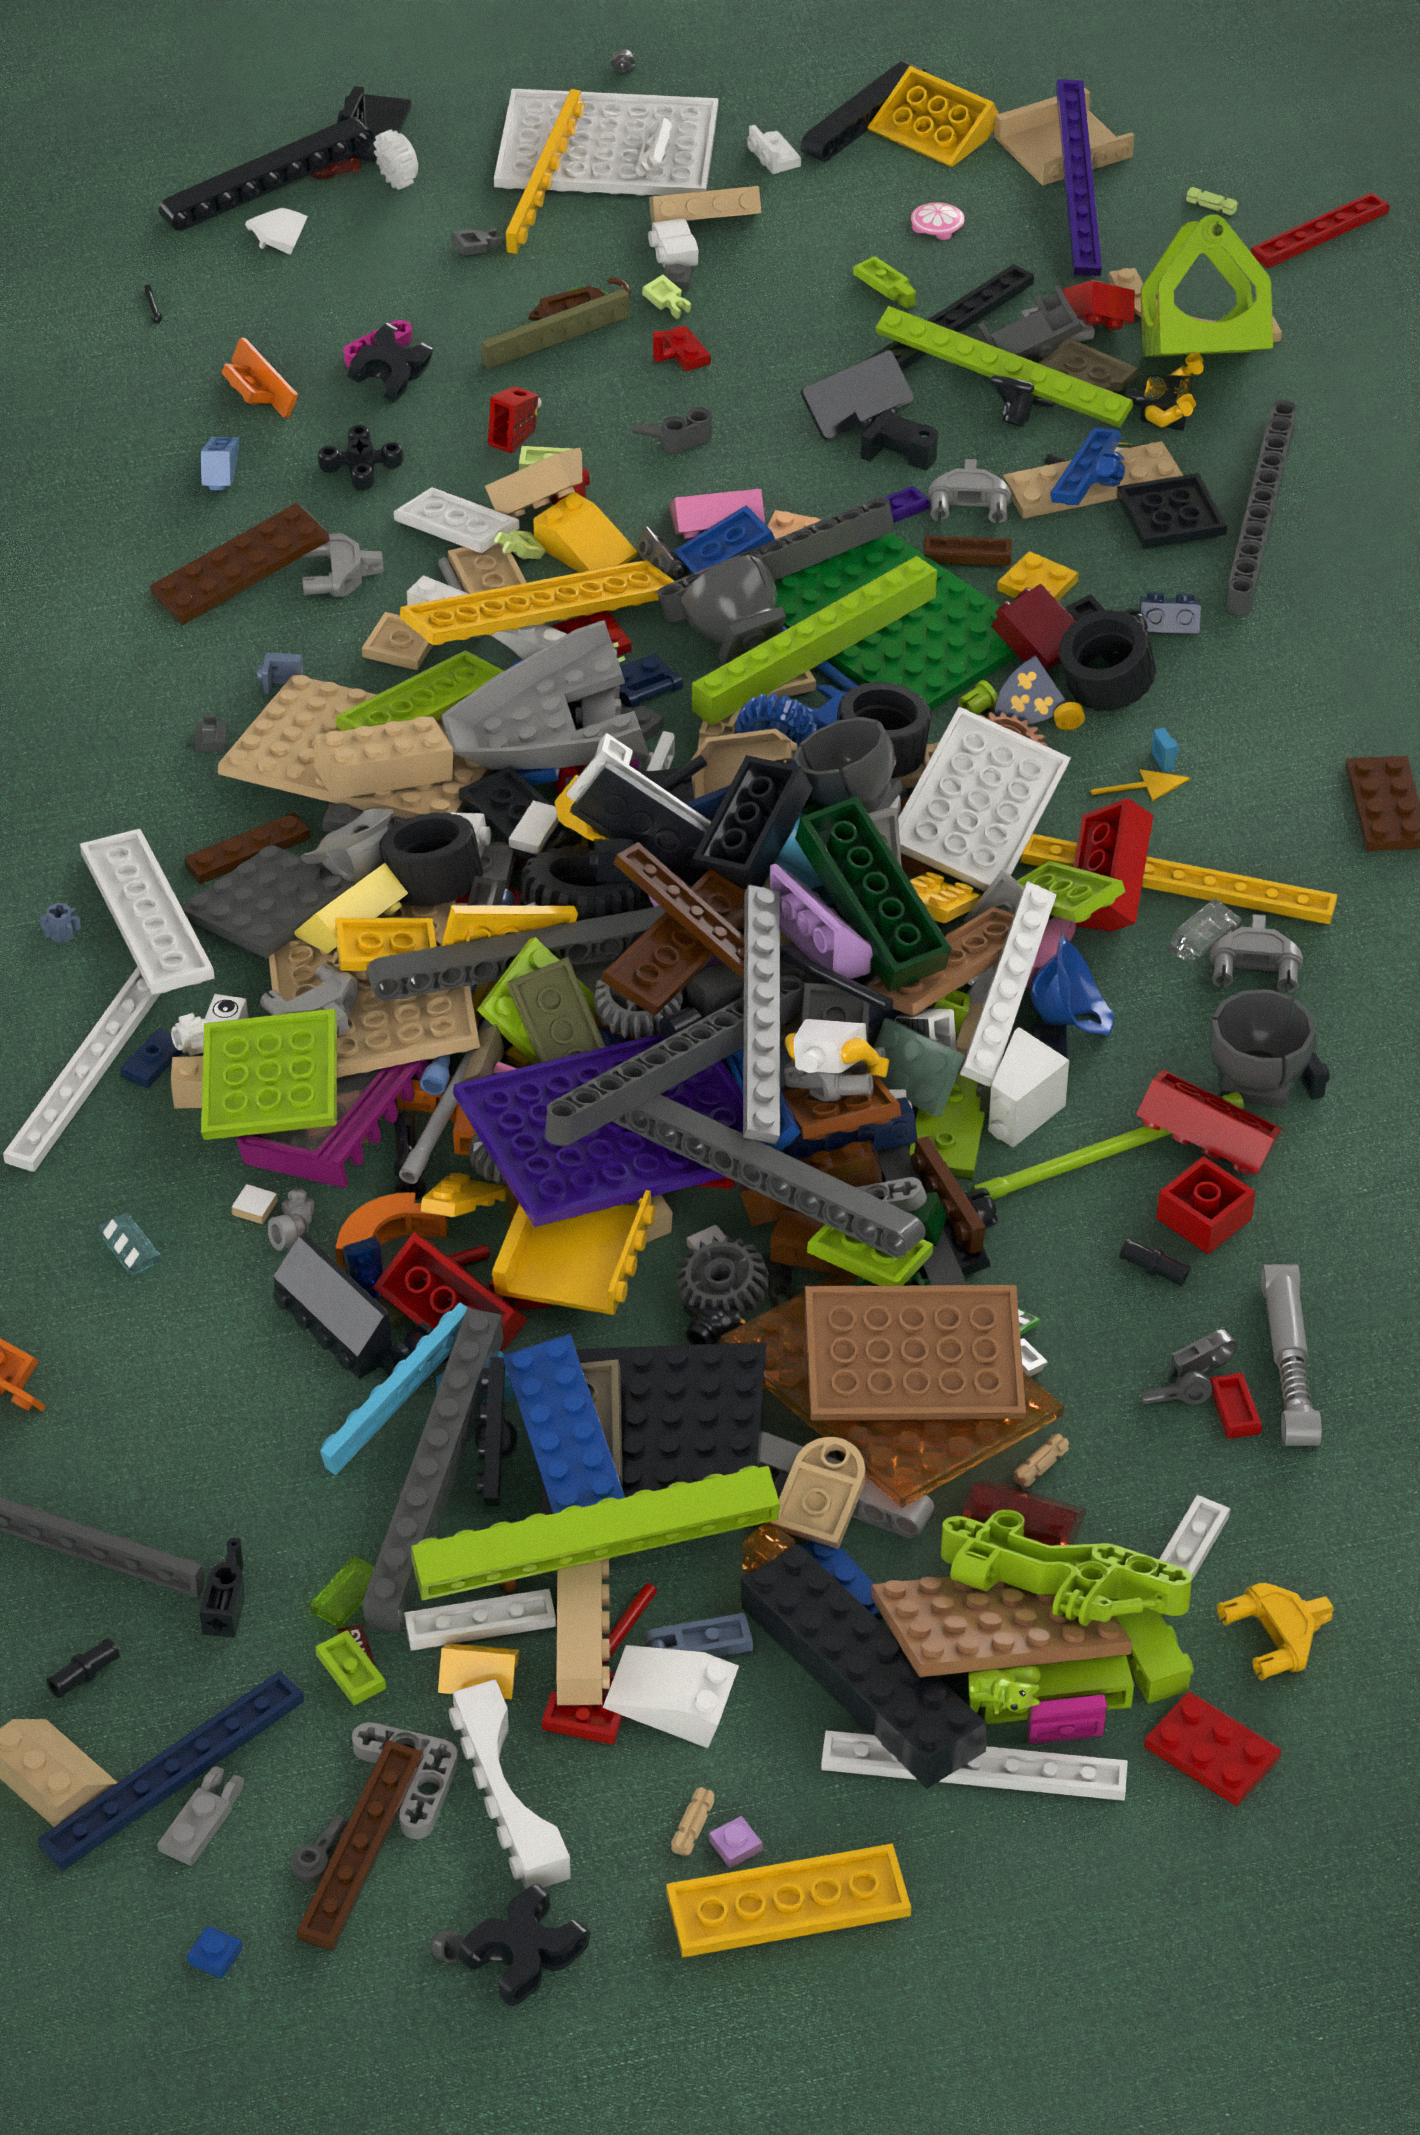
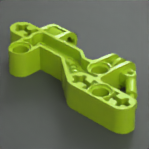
M1013 1510L997 1511L985 1524L962 1516L949 1517L942 1524L941 1558L952 1565L951 1579L968 1586L989 1591L1000 1581L1035 1594L1056 1595L1053 1603V1614L1061 1617L1066 1613V1618L1072 1621L1078 1617L1079 1623L1083 1626H1087L1092 1620L1107 1622L1112 1616L1142 1612L1143 1608L1170 1616L1184 1615L1189 1610L1193 1577L1187 1569L1109 1543L1049 1546L1023 1537L1024 1517ZM1114 1598L1122 1599L1117 1601H1111V1599Z

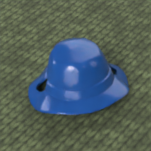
M1061 933L1056 954L1032 978L1030 994L1034 1009L1039 1017L1048 1025H1076L1083 1031L1109 1036L1113 1029L1114 1013L1108 1007L1095 985L1089 967L1080 952ZM1093 1013L1098 1017L1100 1024L1092 1020L1078 1021L1074 1016Z

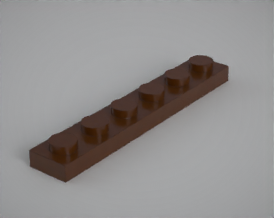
M639 842L616 855L613 863L744 980V936Z
M390 1740L386 1741L297 1930V1939L334 1952L423 1760V1751Z

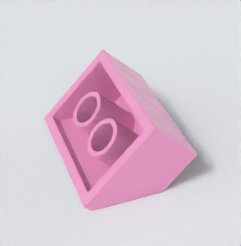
M761 489L675 497L669 504L676 536L684 535L685 540L693 539L746 505L765 524Z

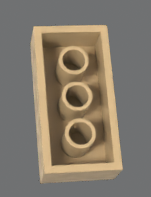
M433 716L418 717L414 720L391 721L382 725L360 726L356 729L329 731L326 734L315 735L314 767L332 799L336 800L387 790L451 781L453 775V748Z

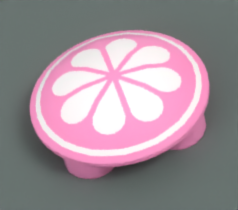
M933 202L923 204L917 207L911 214L912 230L916 233L936 235L940 240H948L952 238L953 232L963 226L964 214L957 207L947 203Z

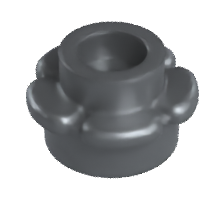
M618 50L614 53L613 58H611V67L619 73L625 74L633 71L635 68V58L628 50Z

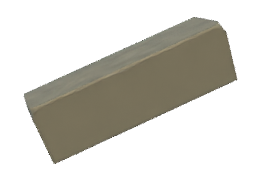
M497 1025L479 1031L480 1048L473 1049L462 1079L463 1082L494 1075L495 1064L501 1061L505 1050Z

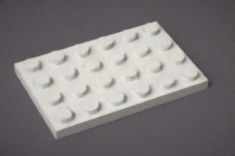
M958 707L898 818L901 853L986 891L1001 870L1012 875L1066 771L1071 757Z

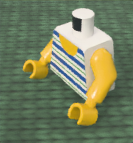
M805 1019L797 1033H791L785 1038V1048L791 1057V1062H795V1067L798 1070L808 1073H841L862 1060L868 1066L867 1073H871L872 1076L877 1075L886 1078L890 1060L879 1057V1054L869 1045L866 1040L865 1023Z

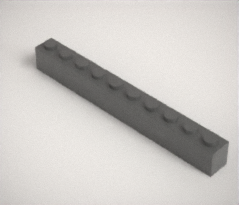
M467 1308L362 1602L367 1627L399 1634L402 1632L405 1624L404 1613L409 1612L418 1586L412 1564L411 1546L417 1545L424 1539L434 1538L486 1391V1389H482V1369L489 1368V1357L498 1356L504 1339L500 1314Z

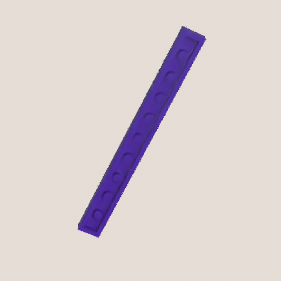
M1057 79L1056 93L1073 275L1100 276L1102 263L1084 81Z

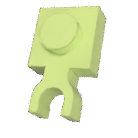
M664 275L643 287V296L660 310L668 307L670 313L676 319L680 318L681 310L679 308L684 309L687 313L691 309V303L685 298H681L682 290Z
M510 530L507 533L499 531L494 539L495 543L504 545L502 549L504 553L513 552L521 559L541 560L546 552V549L531 532Z

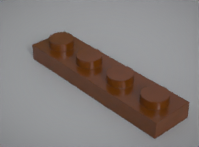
M293 812L184 857L185 867L199 884H203L232 872L240 864L246 862L271 844L285 850L309 840L310 830L299 816Z
M929 1136L917 1138L914 1154L911 1155L913 1170L915 1173H919L924 1180L928 1193L937 1192L946 1213V1219L949 1220L954 1228L956 1239L964 1244L969 1254L982 1251L986 1226Z

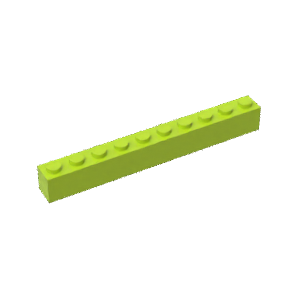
M915 556L692 683V711L713 726L741 710L744 704L748 703L752 697L758 698L761 693L769 694L936 598L937 570L920 557Z
M748 1466L742 1468L737 1473L724 1476L722 1474H712L705 1477L702 1481L693 1483L676 1482L666 1489L657 1491L641 1490L630 1497L622 1499L605 1498L595 1505L586 1507L570 1506L559 1513L550 1515L534 1514L527 1517L524 1521L515 1523L498 1522L484 1530L475 1532L473 1530H462L452 1537L439 1540L437 1538H427L420 1541L417 1545L411 1546L412 1564L423 1601L776 1521L779 1516L780 1502L769 1466L760 1468Z

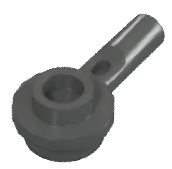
M1191 1371L1182 1377H1178L1176 1383L1169 1384L1167 1387L1142 1391L1143 1405L1180 1399L1189 1405H1198L1209 1399L1212 1394V1384L1201 1372Z
M334 1816L313 1845H304L293 1852L290 1858V1868L299 1880L311 1883L323 1877L328 1866L327 1852L347 1826V1822L342 1817Z

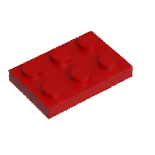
M1190 1691L1179 1700L1148 1734L1144 1742L1146 1749L1237 1807L1280 1759L1282 1750Z

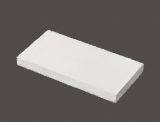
M433 487L394 511V521L479 553H483L497 544L494 542V539L499 531L509 533L510 530L519 529V519Z

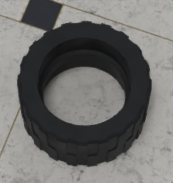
M1114 610L1093 612L1090 615L1081 617L1080 620L1070 625L1069 629L1062 636V641L1059 643V658L1066 683L1073 698L1077 702L1082 703L1083 706L1100 711L1124 708L1141 699L1149 691L1151 684L1155 680L1156 665L1148 633L1143 623L1139 622L1135 616L1129 615L1127 612ZM1125 652L1130 654L1124 661L1110 668L1092 669L1085 667L1092 659L1104 653Z
M873 682L853 687L842 696V700L839 702L837 721L864 717L878 720L886 730L893 743L896 764L891 778L908 775L920 767L926 755L931 710L927 706V702L919 694L895 683Z
M447 812L417 815L394 825L383 835L380 841L383 864L386 863L408 892L399 901L401 903L419 907L449 903L465 896L471 891L474 876H483L474 827L463 816Z

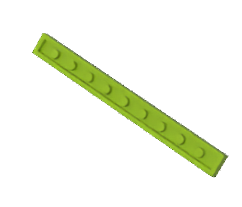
M888 306L875 327L879 335L991 378L997 375L1032 383L1035 389L1031 394L1119 428L1133 407L1132 399Z

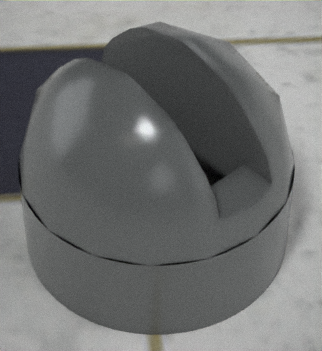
M452 1930L438 1931L430 1942L431 1952L438 1960L446 1963H455L459 1960L458 1950L464 1938L460 1933ZM444 1945L449 1948L447 1952L444 1950Z

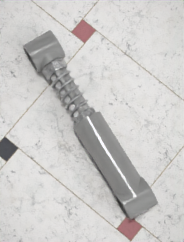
M1263 1264L1261 1268V1291L1263 1299H1266L1274 1362L1280 1369L1279 1374L1285 1411H1282L1281 1415L1283 1446H1320L1322 1434L1321 1416L1319 1410L1312 1408L1311 1395L1309 1394L1310 1388L1308 1386L1309 1381L1307 1379L1308 1374L1305 1371L1307 1368L1305 1363L1309 1356L1300 1301L1298 1264Z

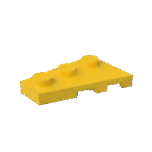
M451 1173L450 1176H446L422 1198L420 1212L456 1217L475 1211L476 1205L492 1206L495 1204V1199L500 1201L510 1200L511 1189L505 1185L469 1180L470 1176L466 1174Z

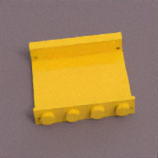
M645 1190L643 1198L639 1200V1207L621 1204L537 1227L532 1225L519 1203L492 1270L495 1294L615 1315L619 1302H624L626 1299L628 1278L635 1275L638 1251H643L645 1248L648 1225L652 1226L655 1222L656 1206L652 1205L651 1191Z

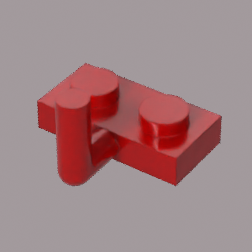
M686 325L675 327L665 332H653V359L656 362L675 358L685 371L711 364V355Z

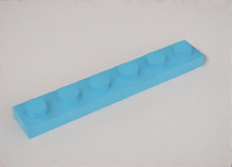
M459 1302L452 1311L446 1312L441 1317L438 1326L429 1335H425L419 1340L415 1350L408 1358L401 1360L395 1366L391 1376L383 1384L377 1385L372 1390L369 1399L359 1409H355L350 1413L341 1429L336 1434H331L325 1440L320 1452L327 1470L337 1475L452 1352L468 1307Z

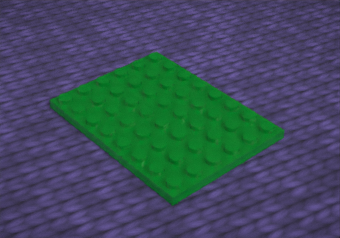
M891 532L774 582L777 591L776 608L782 607L786 614L783 625L786 628H790L915 556L920 557L937 570L936 598L827 660L859 685L873 682H889L907 687L909 690L919 694L927 702V706L930 707L931 711L1018 657L991 627L997 617L995 612L1000 607L999 604L929 557H925L923 553Z

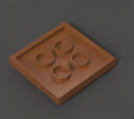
M867 1071L855 1073V1074H852V1075L866 1074ZM877 1075L872 1076V1095L843 1096L839 1101H820L810 1095V1090L805 1088H792L781 1091L801 1130L800 1135L804 1140H820L825 1138L827 1134L838 1131L853 1132L859 1129V1126L871 1123L878 1125L886 1124L892 1118L902 1116L900 1103Z

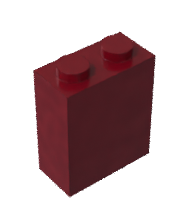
M1041 583L1032 590L1029 587L1025 588L1018 594L1014 602L1006 601L996 610L995 614L997 617L991 627L1024 663L1036 655L1046 672L1061 663L1059 643L1062 641L1065 631L1076 621Z

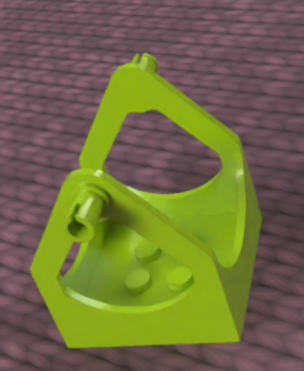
M1212 214L1203 217L1199 222L1191 221L1184 224L1141 287L1143 357L1179 356L1196 352L1200 354L1240 353L1272 349L1273 324L1270 276L1221 216ZM1200 253L1210 260L1236 292V305L1226 316L1216 322H1204L1194 319L1182 312L1174 304L1175 288ZM1250 281L1255 286L1256 300L1254 301V303L1252 300ZM1157 293H1158L1157 308H1156V295H1157Z

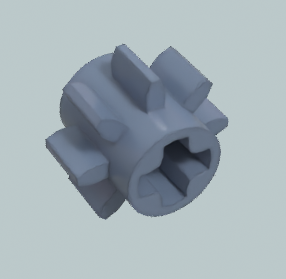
M56 903L47 907V915L40 916L44 937H51L55 942H67L74 938V930H81L80 917L77 916L76 908L70 909L64 903Z

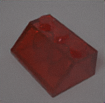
M986 1479L973 1484L963 1508V1517L984 1524L997 1511H1016L1025 1520L1023 1537L1049 1546L1074 1545L1086 1514V1508Z

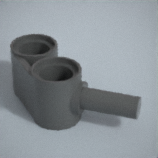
M692 407L687 411L686 419L678 415L667 416L663 419L661 426L634 422L632 433L658 437L659 441H662V448L666 452L681 453L686 449L706 444L711 440L712 413L706 407Z

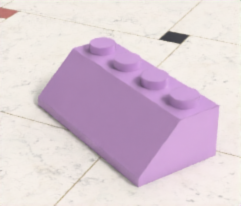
M777 864L770 865V890L780 892V930L812 961L844 977L853 979L870 973V959L873 956L870 943L864 940L850 924H847L833 908H830L803 881Z

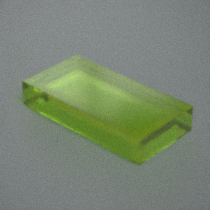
M353 1555L310 1603V1612L340 1628L362 1604L375 1567Z

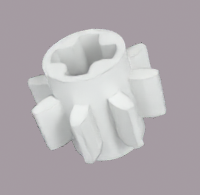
M193 1013L180 1016L179 1023H176L175 1027L171 1030L174 1046L178 1050H182L183 1053L188 1052L190 1056L203 1053L204 1023H208L207 1020L201 1019L200 1016L195 1017Z

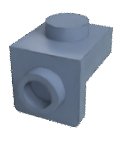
M266 653L263 665L259 664L257 671V680L263 684V694H270L272 684H285L293 674L295 676L304 675L302 655Z

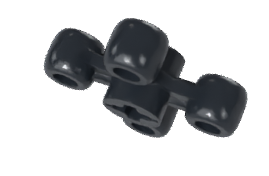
M354 425L349 429L346 452H339L333 446H325L318 453V465L323 472L333 473L341 465H348L353 487L363 491L373 486L375 463H382L386 468L395 469L400 467L404 460L402 446L396 442H388L380 450H374L369 429L364 425Z

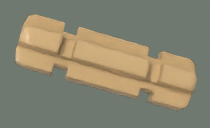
M1054 1434L1047 1441L1048 1444H1043L1025 1461L1027 1464H1021L1014 1471V1481L1023 1488L1029 1487L1036 1481L1035 1477H1040L1057 1461L1056 1457L1060 1458L1068 1451L1069 1441L1067 1438H1063L1061 1434Z
M702 1787L695 1790L691 1798L693 1802L688 1805L678 1826L680 1830L675 1833L671 1841V1850L675 1854H680L684 1857L691 1854L695 1845L693 1842L697 1840L708 1817L706 1813L710 1812L715 1802L714 1793Z

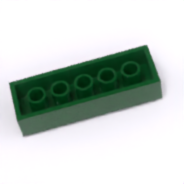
M855 796L801 817L795 839L846 923L850 924L864 940L870 943L873 952L870 962L888 992L944 970L952 948L859 798Z

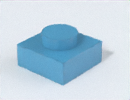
M1165 727L1153 730L1151 754L1163 772L1174 770L1175 758L1179 754L1177 741L1170 737Z

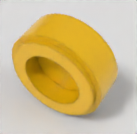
M1076 702L1061 704L1053 713L1055 724L1061 730H1074L1085 721L1083 707Z

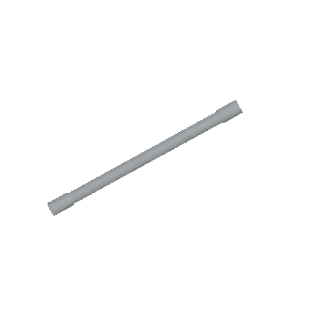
M486 1018L480 1026L478 1034L480 1030L493 1026ZM473 1050L466 1052L415 1148L410 1151L399 1172V1176L403 1181L415 1184L428 1163L429 1155L458 1104L453 1095L454 1084L463 1082L462 1079Z

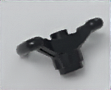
M997 375L992 376L990 379L991 385L995 387L1004 403L1001 415H1003L1002 421L1005 423L1024 427L1025 422L1029 420L1032 405L1054 407L1056 404L1031 394L1035 389L1032 383Z

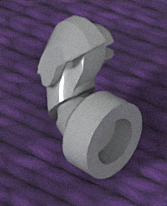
M303 1189L290 1190L288 1193L289 1199L282 1202V1212L284 1215L272 1217L268 1222L269 1239L273 1247L278 1251L292 1248L297 1238L309 1229V1223L312 1221L314 1200L306 1198L307 1193Z

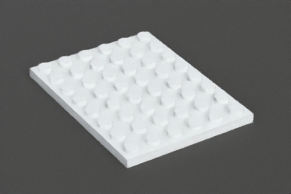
M511 90L494 175V187L505 189L526 188L569 91ZM581 92V102L585 103L584 114L582 118L577 120L576 132L574 136L569 138L566 154L562 153L560 168L557 172L554 171L552 185L549 190L559 192L623 193L639 196H662L707 191L719 98ZM665 117L672 124L669 132L670 138L665 147L666 153L661 163L654 165L653 169L647 171L641 177L636 173L635 168L645 133Z

